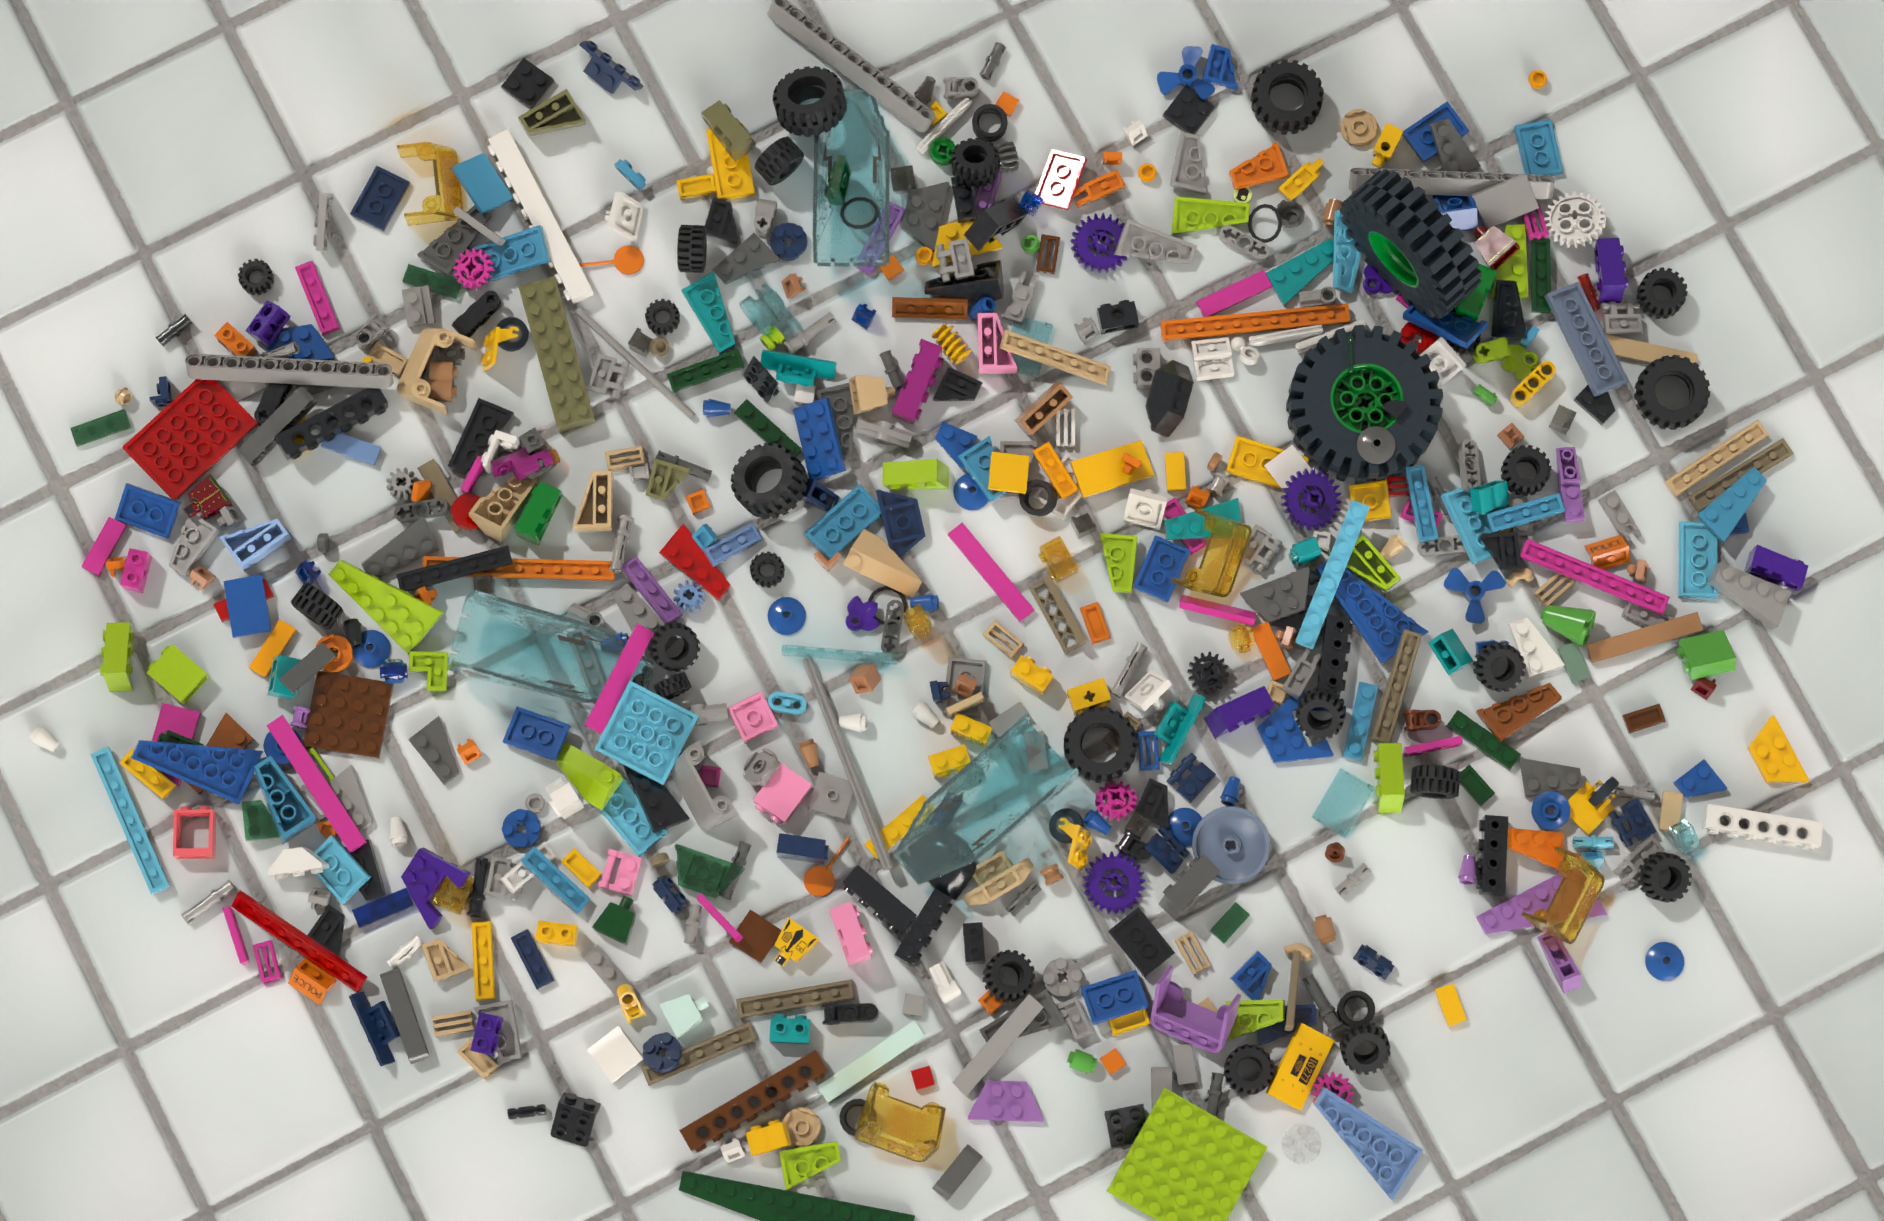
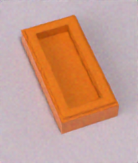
M1096 602L1081 607L1080 611L1092 645L1110 639L1111 637L1099 603Z

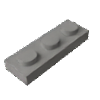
M598 944L583 956L585 961L616 997V991L620 985L629 984L632 986Z

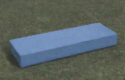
M342 433L337 434L332 441L321 443L322 448L374 466L382 449L380 446Z
M754 523L705 548L703 552L712 567L761 542L763 538Z

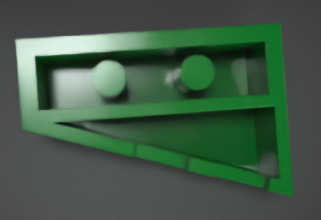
M1479 264L1477 267L1482 273V276L1479 278L1481 284L1452 309L1455 312L1454 316L1460 318L1468 316L1472 318V321H1477L1497 274L1496 270Z
M541 481L538 486L534 487L531 494L532 497L525 505L523 513L514 527L518 537L538 546L563 496L561 490Z

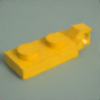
M1318 158L1313 164L1310 162L1305 163L1278 188V191L1288 201L1295 200L1318 179V176L1321 174L1319 170L1324 166V162Z

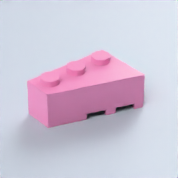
M978 313L979 374L1017 373V366L1011 352L999 348L1004 331L997 313Z
M852 902L829 909L848 966L871 959L870 954L873 951L870 942L866 943L864 935L867 934L864 925L858 922L857 917L860 916L857 905L853 906Z

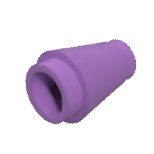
M1473 855L1463 856L1458 874L1461 884L1473 885L1475 880H1477L1475 856Z

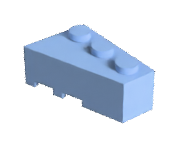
M278 518L255 525L246 530H239L227 536H220L222 542L244 571H247L292 539Z

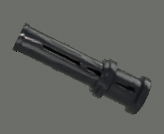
M476 857L472 893L468 896L470 900L469 911L466 912V915L482 918L484 917L482 913L483 902L486 900L483 892L488 859L482 858L481 863L480 857Z

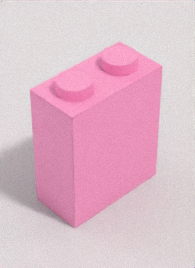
M780 762V767L769 779L768 784L763 786L753 799L756 804L754 807L762 813L766 811L771 814L770 818L780 825L782 822L786 825L812 789V784Z

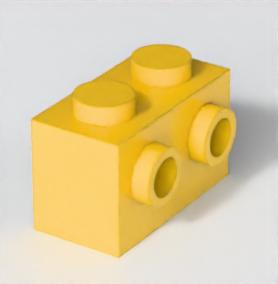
M1021 655L1010 671V675L1043 696L1053 680L1052 671L1044 666L1040 668L1035 664L1036 661L1034 659Z
M965 744L928 756L934 778L947 777L954 771L963 772L961 771L963 768H965V771L968 770L966 768L968 765L971 766Z

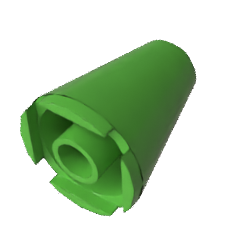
M1548 605L1547 608H1543L1540 619H1543L1542 623L1577 645L1584 647L1589 639L1590 629L1593 628L1596 612L1592 609Z

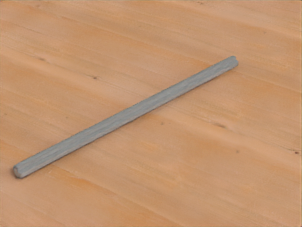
M807 657L803 659L804 667L884 871L889 870L893 867L888 851L813 658Z

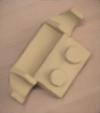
M1002 850L976 865L973 878L978 887L965 894L962 898L967 905L988 904L1022 884L1031 872L1033 864L1029 858H1026L1012 866Z

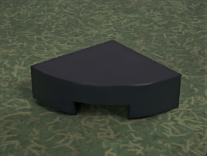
M1392 400L1385 403L1381 408L1397 420L1409 404L1400 400Z

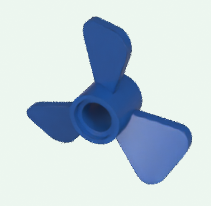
M1186 46L1183 48L1182 58L1184 65L1180 67L1179 73H1158L1157 83L1163 95L1169 94L1178 85L1183 87L1192 86L1203 100L1208 99L1215 92V87L1212 84L1197 78L1195 65L1203 53L1201 47ZM1190 73L1192 77L1185 78L1183 74Z
M1453 568L1444 581L1445 589L1464 592L1465 599L1470 602L1465 619L1469 623L1482 624L1485 621V615L1480 603L1485 592L1502 589L1506 585L1505 579L1495 570L1491 571L1482 582H1469L1458 568ZM1471 588H1476V589H1478V590H1479V595H1478V596L1472 595L1471 592H1470V589H1471Z

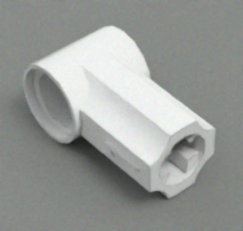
M940 962L928 969L937 985V991L944 1004L962 995L955 980L951 978L944 962Z

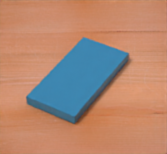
M541 225L503 237L506 240L503 246L491 241L474 247L478 251L480 249L485 251V254L487 253L491 256L490 260L494 261L491 267L495 271L490 272L493 278H487L488 283L551 262Z
M859 484L804 533V536L830 560L837 552L841 553L857 539L863 529L867 530L881 517L879 503Z

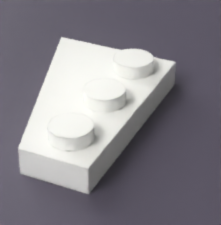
M1527 617L1508 624L1517 650L1524 657L1523 663L1526 664L1525 671L1528 678L1565 666Z

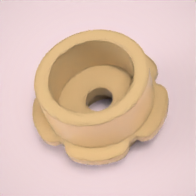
M127 387L118 389L115 393L117 404L125 406L132 399V393L128 391Z

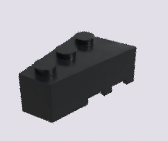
M1014 197L1008 200L1003 199L999 204L994 203L988 209L986 207L977 214L979 217L965 232L964 236L980 251L987 242L990 244L994 242L996 235L1001 234L1003 236L1017 227L1028 213Z

